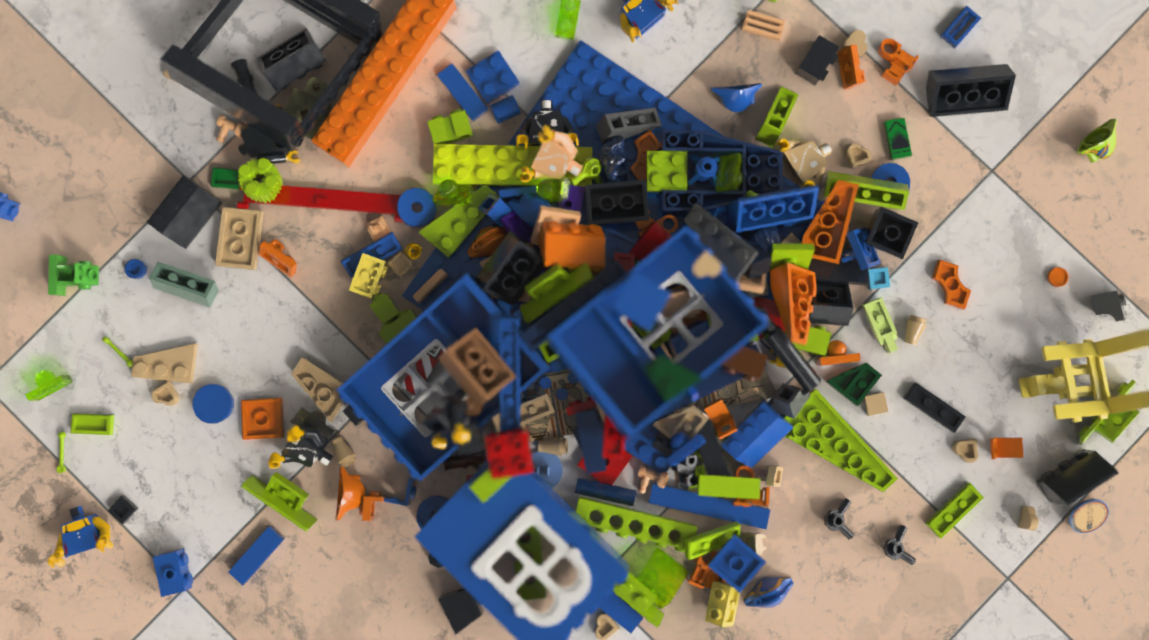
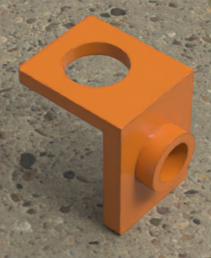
M721 398L703 407L715 426L719 439L737 431L733 416ZM731 425L727 431L721 432L723 427Z
M1022 437L990 439L991 459L1024 457Z

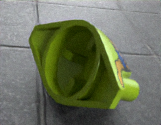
M1109 119L1090 132L1080 143L1077 153L1086 154L1091 163L1096 162L1098 159L1109 158L1114 153L1117 144V120Z

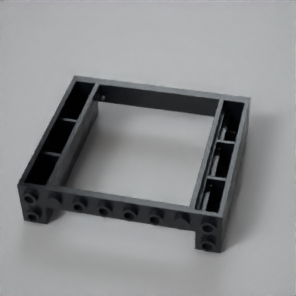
M221 0L182 49L172 44L160 60L171 79L293 152L296 147L301 146L306 133L313 130L318 117L324 115L330 101L336 99L341 86L347 84L350 74L359 68L362 58L370 53L374 42L380 40L382 29L379 11L360 0H284L358 45L300 123L294 116L198 59L199 55L243 2V0Z

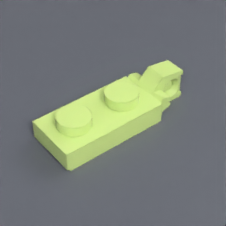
M882 297L862 304L861 306L879 345H884L887 353L898 350L894 341L897 339V331Z

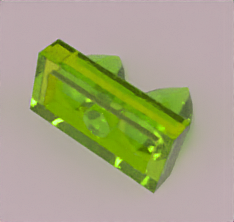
M561 0L555 33L556 38L575 40L581 0Z

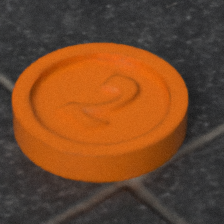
M1056 267L1048 272L1047 279L1052 286L1061 287L1068 282L1069 275L1064 268Z

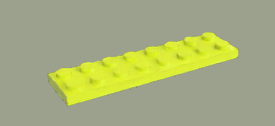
M434 144V185L561 187V184L572 185L569 180L575 175L567 171L562 179L531 178L529 182H522L519 175L525 174L521 172V168L526 166L532 171L533 168L531 166L541 146H528L525 149V146L516 147L508 145ZM575 147L578 152L574 161L582 165L586 159L592 157V147ZM585 177L575 186L585 187V185L592 184V178Z

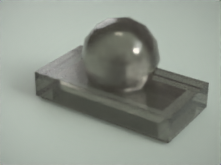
M301 407L290 421L293 425L300 427L302 422L306 420L312 426L318 428L328 439L335 431L326 425V416L318 410L309 413Z

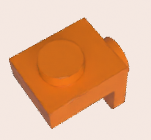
M370 491V494L364 496L359 510L360 515H362V521L374 519L375 501H384L387 495H382L380 491Z

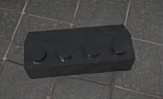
M1008 64L929 71L926 85L929 116L939 117L1006 111L1009 107L1016 75Z

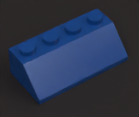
M815 185L730 201L728 217L736 233L814 218L819 187Z

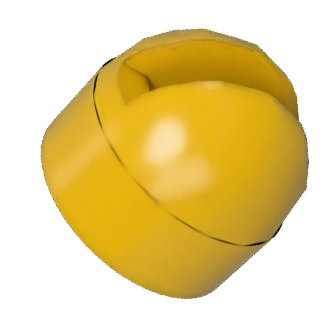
M411 242L406 245L404 252L407 257L417 259L422 253V248L419 244Z

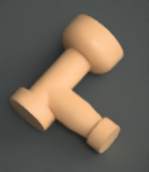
M220 115L217 119V126L221 128L216 140L224 143V138L229 129L235 131L237 137L243 138L241 133L247 127V124L244 122L237 124L228 120L226 116Z
M642 465L638 472V476L642 478L638 492H646L650 479L656 481L658 487L664 488L668 481L669 473L661 472L658 474L646 469V466Z

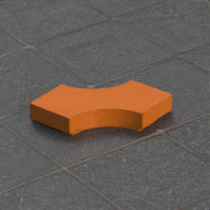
M651 130L634 141L638 155L630 171L637 180H646V152L658 151L661 147L660 142Z
M940 259L937 260L931 279L937 281L942 286L945 293L944 304L962 310L966 309L971 290L961 283L958 277V265Z

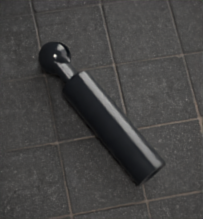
M755 307L757 311H762L767 317L766 321L769 325L761 330L766 343L805 391H811L820 384L821 378L796 346L789 341L788 336L781 327L773 323L768 311L763 307Z

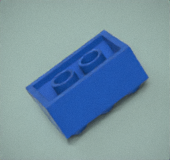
M763 399L736 426L737 431L722 440L721 446L735 460L752 469L794 426Z

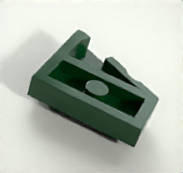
M663 355L658 356L642 367L666 403H669L702 380L697 374Z
M863 363L828 379L826 383L852 404L858 406L882 374L868 363Z

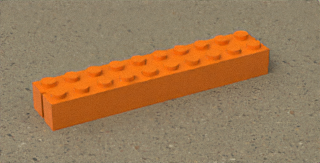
M406 0L311 140L316 147L333 156L345 166L350 167L457 9L455 1Z

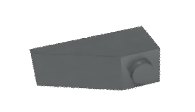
M656 108L605 114L595 125L601 143H606V141L619 136L626 139L662 126Z

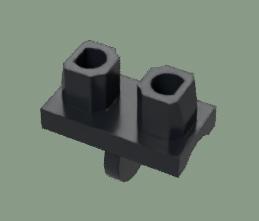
M694 452L678 465L671 466L672 470L675 471L676 488L690 487L698 484V476L695 473L697 456L694 455Z

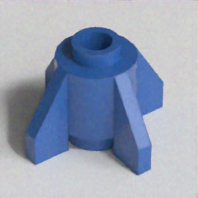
M692 154L688 159L695 166V176L687 185L690 187L698 179L700 181H708L715 189L719 185L715 173L717 171L716 163L720 161V158H700Z

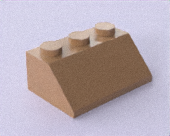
M477 328L448 348L438 359L478 408L516 378L515 374Z

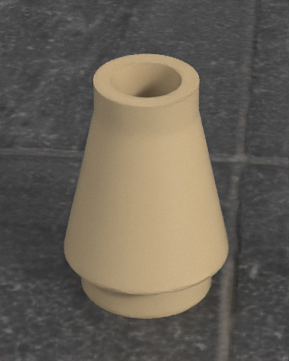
M910 315V318L907 319L904 342L917 345V341L927 326L925 318Z
M562 436L539 440L538 452L562 456L568 452V440Z
M342 437L336 438L331 442L338 465L346 468L357 461L355 458L356 454Z

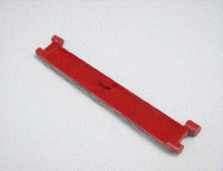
M283 185L281 186L282 190H279L280 194L277 193L275 200L267 201L266 203L267 205L395 215V222L404 223L397 214V203L401 195ZM244 193L243 202H237V209L248 210L249 203H265L255 202V200H251Z

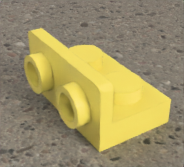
M362 253L349 291L370 299L377 296L381 289V285L378 284L380 278H385L388 267L385 266L386 261Z
M713 581L705 621L721 627L733 626L740 593L730 584Z

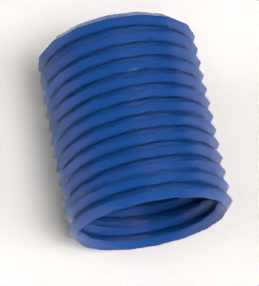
M513 95L490 105L498 124L521 114Z

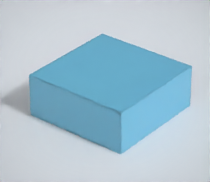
M888 267L868 269L869 290L890 287Z

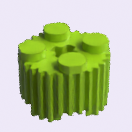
M255 158V161L251 159V162L247 161V164L240 166L238 170L240 174L238 175L239 185L251 200L266 204L267 201H274L277 193L280 194L279 190H282L283 178L276 166L268 159L260 158L258 160Z

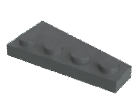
M697 203L694 204L684 219L689 228L698 234V240L702 245L708 246L713 253L712 256L724 265L727 275L730 278L733 277L738 282L759 252Z

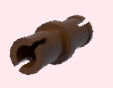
M483 451L470 454L464 453L460 454V456L446 458L443 461L445 471L461 467L466 469L467 466L485 463Z

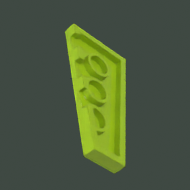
M483 185L420 230L419 233L450 258L485 218L486 215L478 209L490 193L498 198L500 197L488 186Z

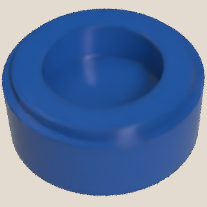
M132 259L126 263L125 273L128 277L141 279L146 275L147 266L143 261Z

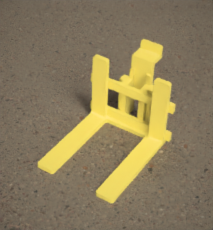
M1149 328L1098 342H1093L1092 339H1085L1083 343L1067 344V341H1059L1057 345L1042 347L1043 359L1045 361L1060 360L1061 366L1054 368L1055 374L1020 378L1019 385L1022 398L1059 394V398L1068 399L1069 404L1053 405L1055 419L1072 418V422L1082 421V417L1098 415V419H1108V414L1149 408V390L1111 397L1103 363V357L1149 347ZM1086 357L1087 364L1071 365L1070 361L1072 358ZM1090 374L1091 386L1076 387L1074 376ZM1094 396L1095 401L1078 402V398Z

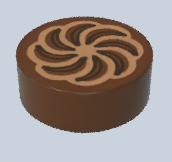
M467 396L464 401L469 405V408L465 415L475 417L480 414L483 405L478 408L471 398Z

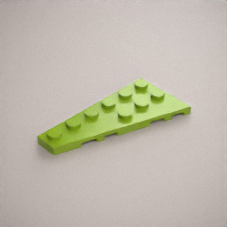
M817 389L809 393L810 398L795 419L784 416L794 426L784 437L879 491H886L898 479Z

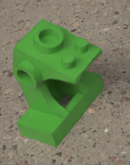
M49 255L48 295L66 296V286H78V289L91 290V286H99V266L92 265L91 261H79V263H74V265H67V257Z

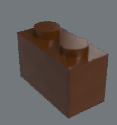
M742 346L722 362L720 367L727 374L735 375L737 373L743 376L742 379L754 383L755 380L759 381L761 379L769 356Z

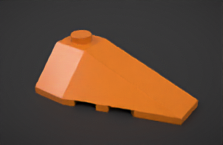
M838 180L803 235L801 244H814L815 250L812 258L839 264L859 184Z
M786 263L770 270V288L789 341L805 345L807 344L810 329L809 313L813 312L814 307L811 305L812 298L816 297L815 272Z

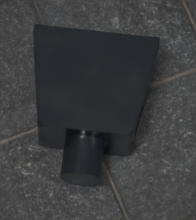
M465 588L442 594L438 599L455 634L482 616L484 612L481 604Z

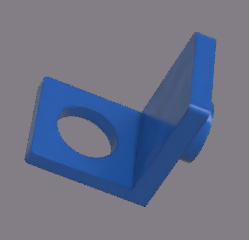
M413 477L409 478L405 500L386 497L384 502L403 506L410 505L411 499H415L417 487H414L416 479Z

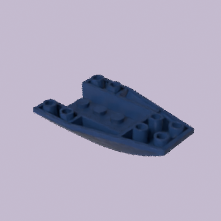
M662 131L660 151H687V183L695 176V166L688 159L692 154L700 158H720V161L716 163L717 171L715 173L719 185L715 189L708 181L697 179L690 187L687 185V190H663L660 192L662 211H690L695 203L701 205L706 210L730 205V201L748 198L746 193L749 190L758 193L757 196L783 191V152L705 131Z

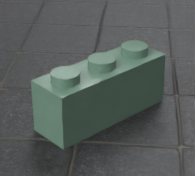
M157 262L149 277L154 289L209 308L218 293L215 281L161 262Z

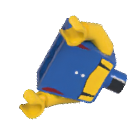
M622 0L625 4L621 7V14L619 16L621 30L630 37V41L633 43L635 42L634 37L636 39L642 38L644 33L665 16V7L672 12L674 10L672 5H678L679 3L677 0Z
M82 506L69 509L72 521L61 525L54 554L47 560L48 565L54 568L56 563L61 567L65 564L64 559L61 558L63 556L66 558L93 548L104 552L105 546L112 548L110 525L101 517H98L97 514L85 517Z

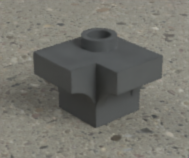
M1120 290L1091 296L1096 315H1111L1116 322L1126 320L1124 312L1126 299L1124 293L1121 294Z
M783 383L768 403L779 413L795 419L810 398V394L801 388Z

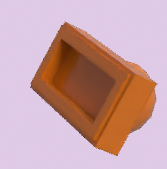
M833 340L828 344L827 348L829 357L816 358V365L857 362L861 360L860 353L845 355L847 351L846 345L840 340Z

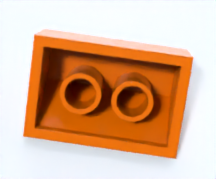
M555 221L542 222L538 245L544 266L559 264L561 267L578 268L586 262L590 269L603 270L605 268V235L601 226L594 224L579 225L577 223L566 224Z

